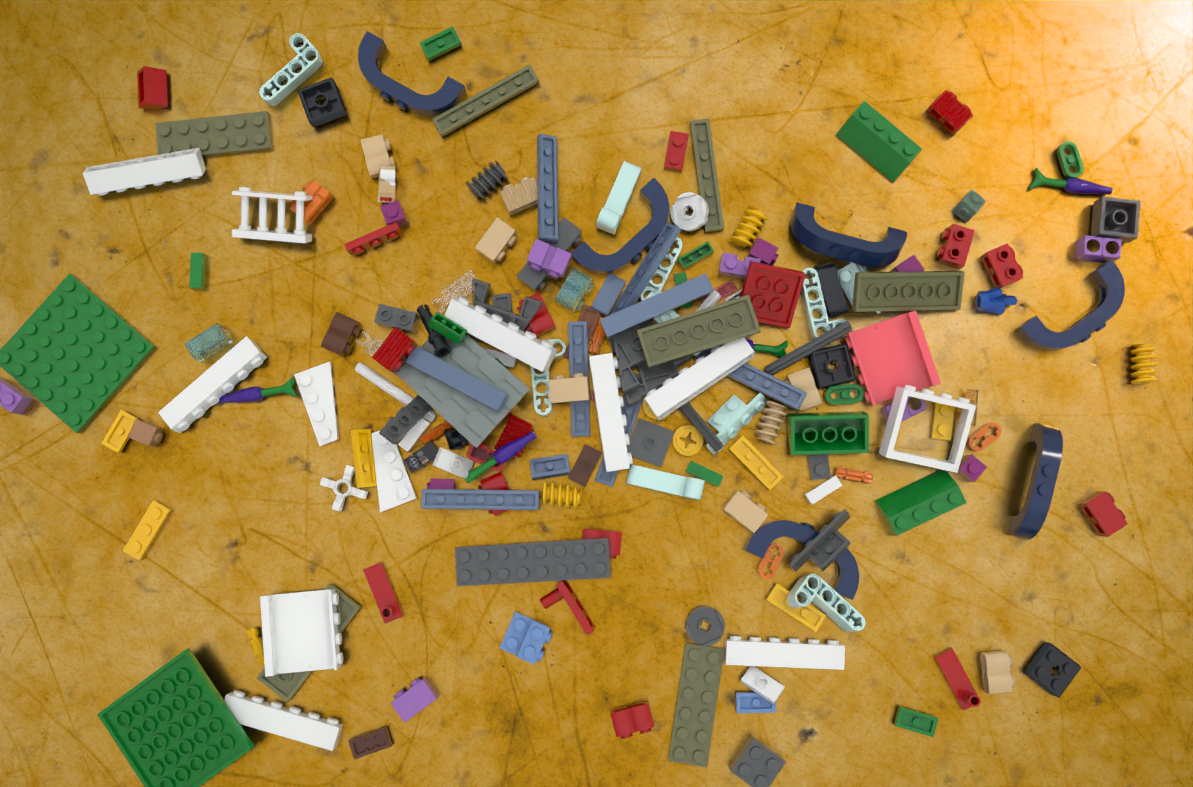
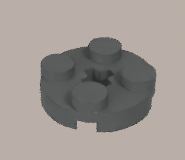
M700 606L692 610L687 616L686 632L695 643L711 646L721 639L725 629V622L722 615L714 608ZM704 620L706 623L710 622L708 631L700 629Z

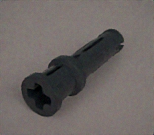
M424 304L425 310L423 305H420L417 308V312L429 334L428 341L435 349V356L444 357L451 352V347L446 343L445 336L428 327L430 319L433 317L428 305Z

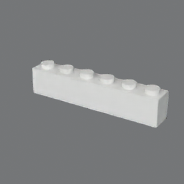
M200 148L87 167L83 172V176L90 195L98 194V196L108 194L109 191L123 192L132 187L141 189L149 184L154 186L162 185L166 181L180 182L183 178L198 179L202 177L206 167Z
M464 297L451 299L444 315L446 318L466 329L467 333L542 372L549 369L558 350L553 347L551 342L537 339L536 335L532 332L519 330L520 327L511 322L508 324L502 321L503 318L497 314L491 315L486 312L485 308L469 304L470 301Z
M246 336L158 413L170 429L178 433L187 430L193 421L202 417L208 408L217 404L221 396L232 391L234 386L241 380L246 379L253 369L261 366L267 356L253 340Z
M742 338L726 343L721 347H715L707 357H700L694 362L695 365L682 369L677 377L667 379L662 384V387L648 392L645 401L658 421L754 358L755 351L746 339Z
M612 353L589 356L606 472L629 469V465L633 464L631 453H627L626 445H630L628 433H624L623 427L627 426L625 414H621V407H624L622 395L619 396L618 388H621L620 377L615 375V369H618L617 358H613Z
M730 636V639H725L724 663L726 665L844 670L845 646L839 644V640H827V643H820L818 639H808V642H800V639L788 638L787 642L781 641V638L769 637V641H763L761 637H749V640H741V636Z
M234 690L225 696L224 701L241 725L331 751L337 747L343 724L338 723L339 720L335 718L323 719L314 712L306 714L297 707L286 708L282 707V703L271 701V703L265 702L264 698L259 696H252V698L245 696V693L242 691Z

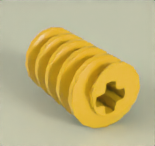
M748 205L749 210H745V216L741 217L742 223H738V229L733 231L735 236L730 237L732 242L744 248L746 246L753 247L750 239L757 240L753 234H760L761 231L757 227H764L761 220H768L764 212L752 205Z
M1132 344L1131 347L1136 349L1132 350L1131 354L1136 357L1131 358V362L1136 364L1131 366V370L1137 372L1131 373V377L1135 378V380L1131 381V384H1149L1157 380L1156 377L1151 376V374L1157 372V370L1151 369V366L1157 365V362L1151 361L1152 358L1157 357V355L1151 353L1157 347L1150 344Z
M545 480L542 492L543 505H546L548 500H550L551 506H554L557 501L558 507H562L563 503H565L566 508L569 509L571 504H573L574 510H577L581 503L583 487L577 491V486L574 485L572 490H570L569 484H566L565 488L562 489L561 483H558L555 488L553 481L547 486Z

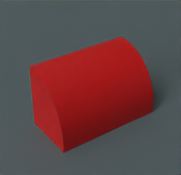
M144 66L137 72L138 108L162 109L168 107L167 70Z

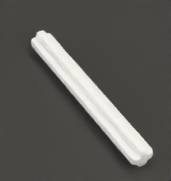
M360 362L355 367L357 373L407 406L414 399ZM430 410L423 418L433 422L437 414Z

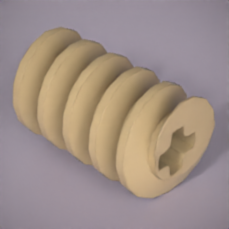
M767 401L766 405L769 408L763 409L767 416L760 417L764 423H758V427L762 430H755V434L759 436L755 438L776 445L777 442L773 440V437L780 436L775 431L782 430L778 423H785L781 416L788 415L784 411L787 407Z

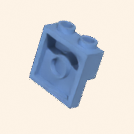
M515 611L500 649L535 665L536 661H541L545 652L541 650L544 642L548 644L552 632H549L551 627Z

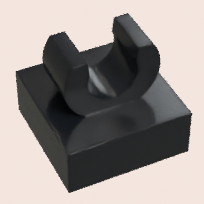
M454 427L444 430L450 450L460 449L462 446L468 445V440Z

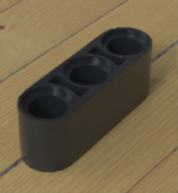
M830 261L813 266V269L818 273L828 319L848 314L847 303L834 263Z

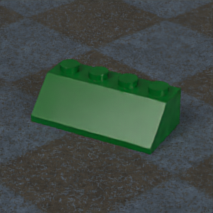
M865 101L862 102L836 134L838 138L892 183L922 150L920 146Z
M864 411L787 413V433L791 455L869 453V414Z
M942 469L874 500L892 536H898L967 503L958 484L946 470Z

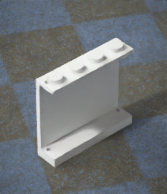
M335 589L260 596L265 677L282 673L325 669L338 670L341 668L343 653H340L339 645L342 644V635L338 633L340 613H337L336 607L339 604V595L335 593Z

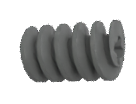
M496 160V165L492 162L489 163L490 169L483 168L484 174L481 172L477 173L479 179L476 177L471 178L473 184L468 181L465 182L477 199L478 196L483 199L485 198L484 191L491 194L489 187L496 190V182L502 185V177L508 180L506 172Z

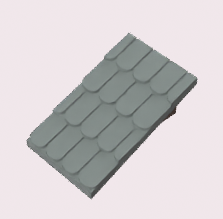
M467 334L459 345L445 337L446 343L451 347V352L444 357L438 358L509 395L499 413L407 363L401 367L397 375L472 445L478 448L489 434L495 436L509 421L511 415H514L520 409L517 403L530 389ZM427 339L420 348L435 356V349Z

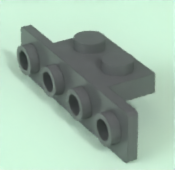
M417 395L405 408L402 407L395 417H391L379 434L392 444H396L432 407L422 397Z
M846 509L836 513L832 519L833 521L828 526L822 527L818 533L819 535L814 540H809L805 545V549L800 554L797 553L792 557L789 565L795 572L808 559L824 571L851 544L838 531L850 518Z

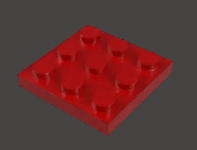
M750 261L740 297L749 295L758 322L790 328L806 273Z

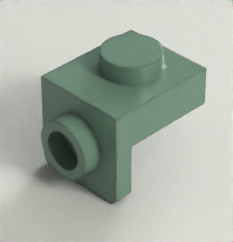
M971 189L952 212L967 223L986 201Z

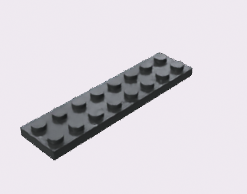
M609 538L455 547L457 586L612 577Z

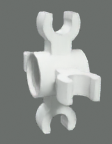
M346 465L343 478L338 481L323 477L321 479L320 485L332 488L337 495L332 506L333 510L342 511L345 498L351 495L362 499L367 497L368 491L355 488L351 482L355 474V467ZM343 483L348 485V491L345 494L340 491V486Z

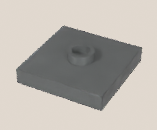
M638 418L630 439V445L627 447V453H631L634 458L661 467L675 431Z

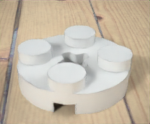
M687 192L676 198L677 201L671 207V219L675 225L685 231H695L707 223L709 209L707 202L702 196ZM689 207L693 209V213L691 216L686 215V212L689 210Z

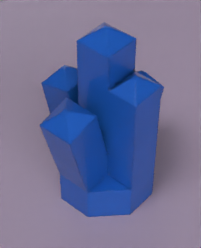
M999 287L988 291H979L976 295V307L979 312L987 311L1003 314L1006 305H1016L1017 303L1015 296L1002 294V290Z

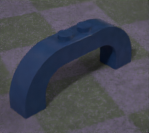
M368 31L364 35L358 50L359 66L368 84L380 93L379 96L386 101L391 99L402 110L407 108L419 115L437 116L456 106L465 95V86L449 76L437 92L430 95H422L384 75L378 69L379 59L386 48L384 40Z
M655 178L650 180L640 190L639 194L651 208L652 218L650 222L620 250L611 255L598 254L583 241L571 252L572 260L578 266L594 274H613L623 270L632 262L636 263L642 258V252L646 249L650 250L667 223L669 216L667 194Z
M796 202L791 216V230L796 239L810 250L869 267L886 266L893 263L899 257L907 238L906 231L888 227L883 241H866L821 227L814 219L815 207Z
M1111 259L1103 263L1090 273V276L1100 289L1099 303L1092 311L1063 332L1049 330L1036 315L1015 329L1021 338L1035 348L1056 351L1072 346L1079 341L1083 343L1091 337L1090 333L1094 330L1098 332L1106 326L1105 322L1113 317L1121 307L1125 294L1123 276Z
M1034 423L1029 441L1037 445V453L1026 500L1020 513L1017 516H1011L1007 535L1024 540L1034 538L1047 517L1063 451L1061 431L1058 428L1040 423Z
M787 520L771 521L763 524L755 533L751 534L743 550L764 558L769 545L779 537L787 536L806 545L809 540H814L819 535V532L814 531V526L805 522L801 525ZM846 548L834 560L838 573L833 589L838 594L853 600L858 589L859 570L854 556Z

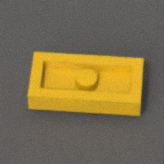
M934 402L931 439L951 441L955 412L954 406Z
M121 410L101 444L117 453H121L129 440L128 436L135 419H140Z

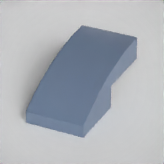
M609 273L593 301L591 309L607 317L626 281Z

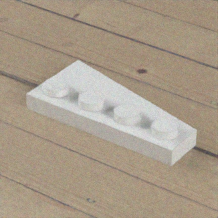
M329 361L294 375L319 446L339 440L332 362Z
M379 430L372 433L379 507L380 512H384L415 500L417 496L397 443L392 444L379 434Z

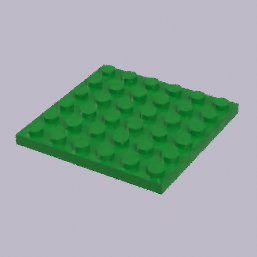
M69 273L0 349V367L75 433H80L156 347L74 275Z
M190 648L185 649L97 714L144 787H199L255 747Z

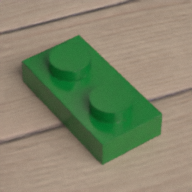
M453 26L419 42L428 61L462 45Z
M898 706L894 726L934 737L938 717Z

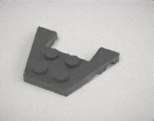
M479 279L472 280V286H474V296H472L474 306L479 305L485 308L487 313L501 316L503 318L502 321L508 324L511 322L520 327L519 330L523 332L543 305L542 301L527 296L524 299L520 315L486 303L491 286L490 283ZM474 336V339H475V340L484 342V341H482L481 339H479V338H477V337Z
M645 321L613 335L614 349L624 394L639 387V382L631 369L645 362L646 358L637 330L652 326L653 324L650 321ZM688 355L671 362L676 368L690 361V356Z
M613 336L608 339L612 353L615 355ZM647 361L638 365L637 368L642 384L625 393L628 407L646 397L647 393L651 390H657L662 387V384L667 379L677 377L679 375L678 368H675L671 361L651 368L648 367Z

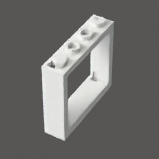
M905 385L904 388L897 386L879 454L891 459L958 473L976 405L969 403L970 399L958 397V400L952 399V395L940 393V396L934 395V391L922 389L921 392L916 391V387L911 385ZM908 396L963 408L948 461L894 449Z

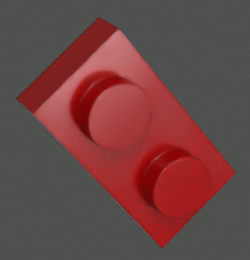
M670 131L664 169L682 172L689 134Z

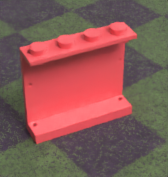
M916 310L847 334L848 337L845 338L848 348H852L854 356H851L854 367L858 366L860 374L857 376L860 384L865 386L866 392H864V397L867 404L870 403L874 407L878 403L893 399L897 386L904 388L905 385H911L916 387L917 391L941 384Z

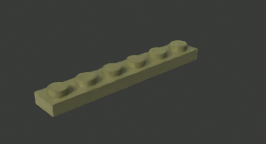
M529 64L432 120L443 137L538 84L539 79Z
M709 119L690 121L699 193L707 202L709 209L708 221L704 225L705 232L724 230L710 121Z

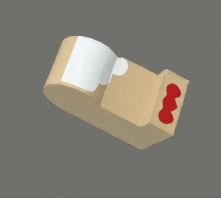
M380 165L377 200L378 202L391 203L395 201V166Z

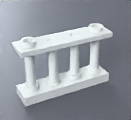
M239 187V190L232 191V195L241 196V225H239V228L232 229V237L296 243L312 242V234L305 233L304 201L313 200V196L306 195L304 191H294V194L251 191V187ZM249 196L259 197V226L257 229H251L249 225ZM267 198L278 199L277 228H275V231L269 230V227H267ZM286 199L296 200V230L294 232H287L285 228Z

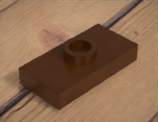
M585 444L568 479L585 487L602 452Z
M387 726L348 740L354 759L392 747L393 745Z

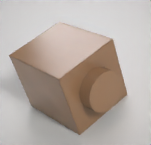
M135 419L128 438L156 447L162 440L163 429Z

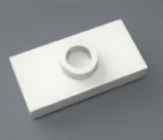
M440 447L432 465L466 479L474 461Z
M750 666L740 681L772 704L776 702L785 686L755 666Z

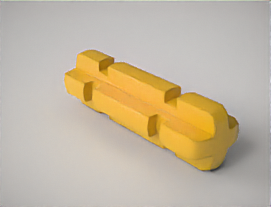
M254 627L249 629L247 634L252 640L250 642L255 656H258L257 661L261 666L264 665L263 640L259 637L260 632L258 628Z

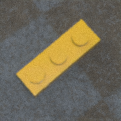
M371 429L352 430L350 432L357 488L377 486Z
M741 436L729 448L768 490H771L783 478L780 472L744 436Z
M153 500L123 551L137 560H142L172 510Z
M776 583L766 600L817 632L827 615L810 604L796 609L790 607L787 603V596L790 591Z

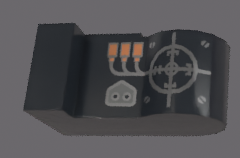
M429 441L425 446L408 456L404 463L411 474L434 462L439 449L434 441Z

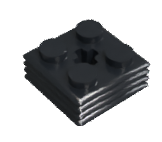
M332 77L298 90L306 116L312 127L347 115L337 85ZM321 100L325 101L324 105H320Z
M847 343L822 348L809 355L817 389L856 380ZM830 362H832V364H836V368H834V371L828 368Z
M1045 642L1024 670V673L1050 694L1059 698L1080 671L1081 666L1052 643ZM1051 666L1055 667L1054 673H1051Z

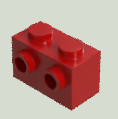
M956 224L945 228L942 239H944L943 246H940L937 252V257H939L938 264L958 270L963 268L975 230Z
M1008 243L981 256L995 287L1001 289L1024 278L1023 269L1017 264L1014 258L1015 252L1009 247Z

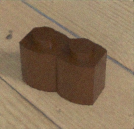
M336 312L324 336L321 347L345 357L352 350L353 344L351 342L353 338L357 337L360 333V322Z

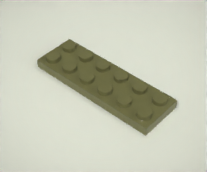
M268 111L155 123L158 155L200 148L202 157L272 150Z
M855 272L852 311L961 310L965 272Z
M746 295L639 329L637 333L648 367L651 368L761 333L750 297Z
M330 583L325 590L335 589V593L339 595V604L336 605L337 613H340L338 633H342L361 606ZM264 668L257 679L286 702H289L312 671L282 673L265 677Z
M685 642L668 755L669 762L707 768L724 648Z

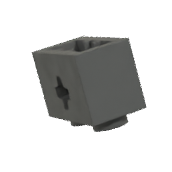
M379 304L374 322L378 326L391 329L396 327L400 331L415 334L420 316L416 312Z

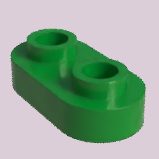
M1072 141L1062 143L1057 149V156L1063 175L1066 178H1077L1084 171L1078 146ZM1064 150H1067L1069 154L1066 155ZM1069 168H1073L1074 173L1070 172Z
M857 384L831 386L824 393V398L830 405L855 404L860 402L864 396L862 387ZM850 391H854L856 393V396L854 398L850 396ZM832 392L836 393V399L831 398Z

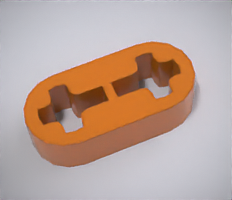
M994 422L983 425L967 438L966 445L968 449L975 452L986 448L1001 435L1000 426ZM988 427L995 429V430L993 431L994 435L991 434V435L985 436V434H986L987 432H989ZM973 439H983L978 443L979 447L972 445L974 443Z
M775 543L769 545L764 558H761L757 567L759 576L765 579L774 576L784 555L782 546ZM775 547H777L779 555H775L773 559L770 560L772 556L770 549H775ZM768 562H771L769 566L771 573L763 575L762 566L766 567Z

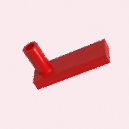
M380 562L363 569L384 623L386 624L404 616L383 563Z
M567 580L557 583V589L540 599L542 606L547 609L564 598L586 635L596 629Z
M949 648L934 656L961 709L965 711L972 706H979L981 699L972 686L954 650Z

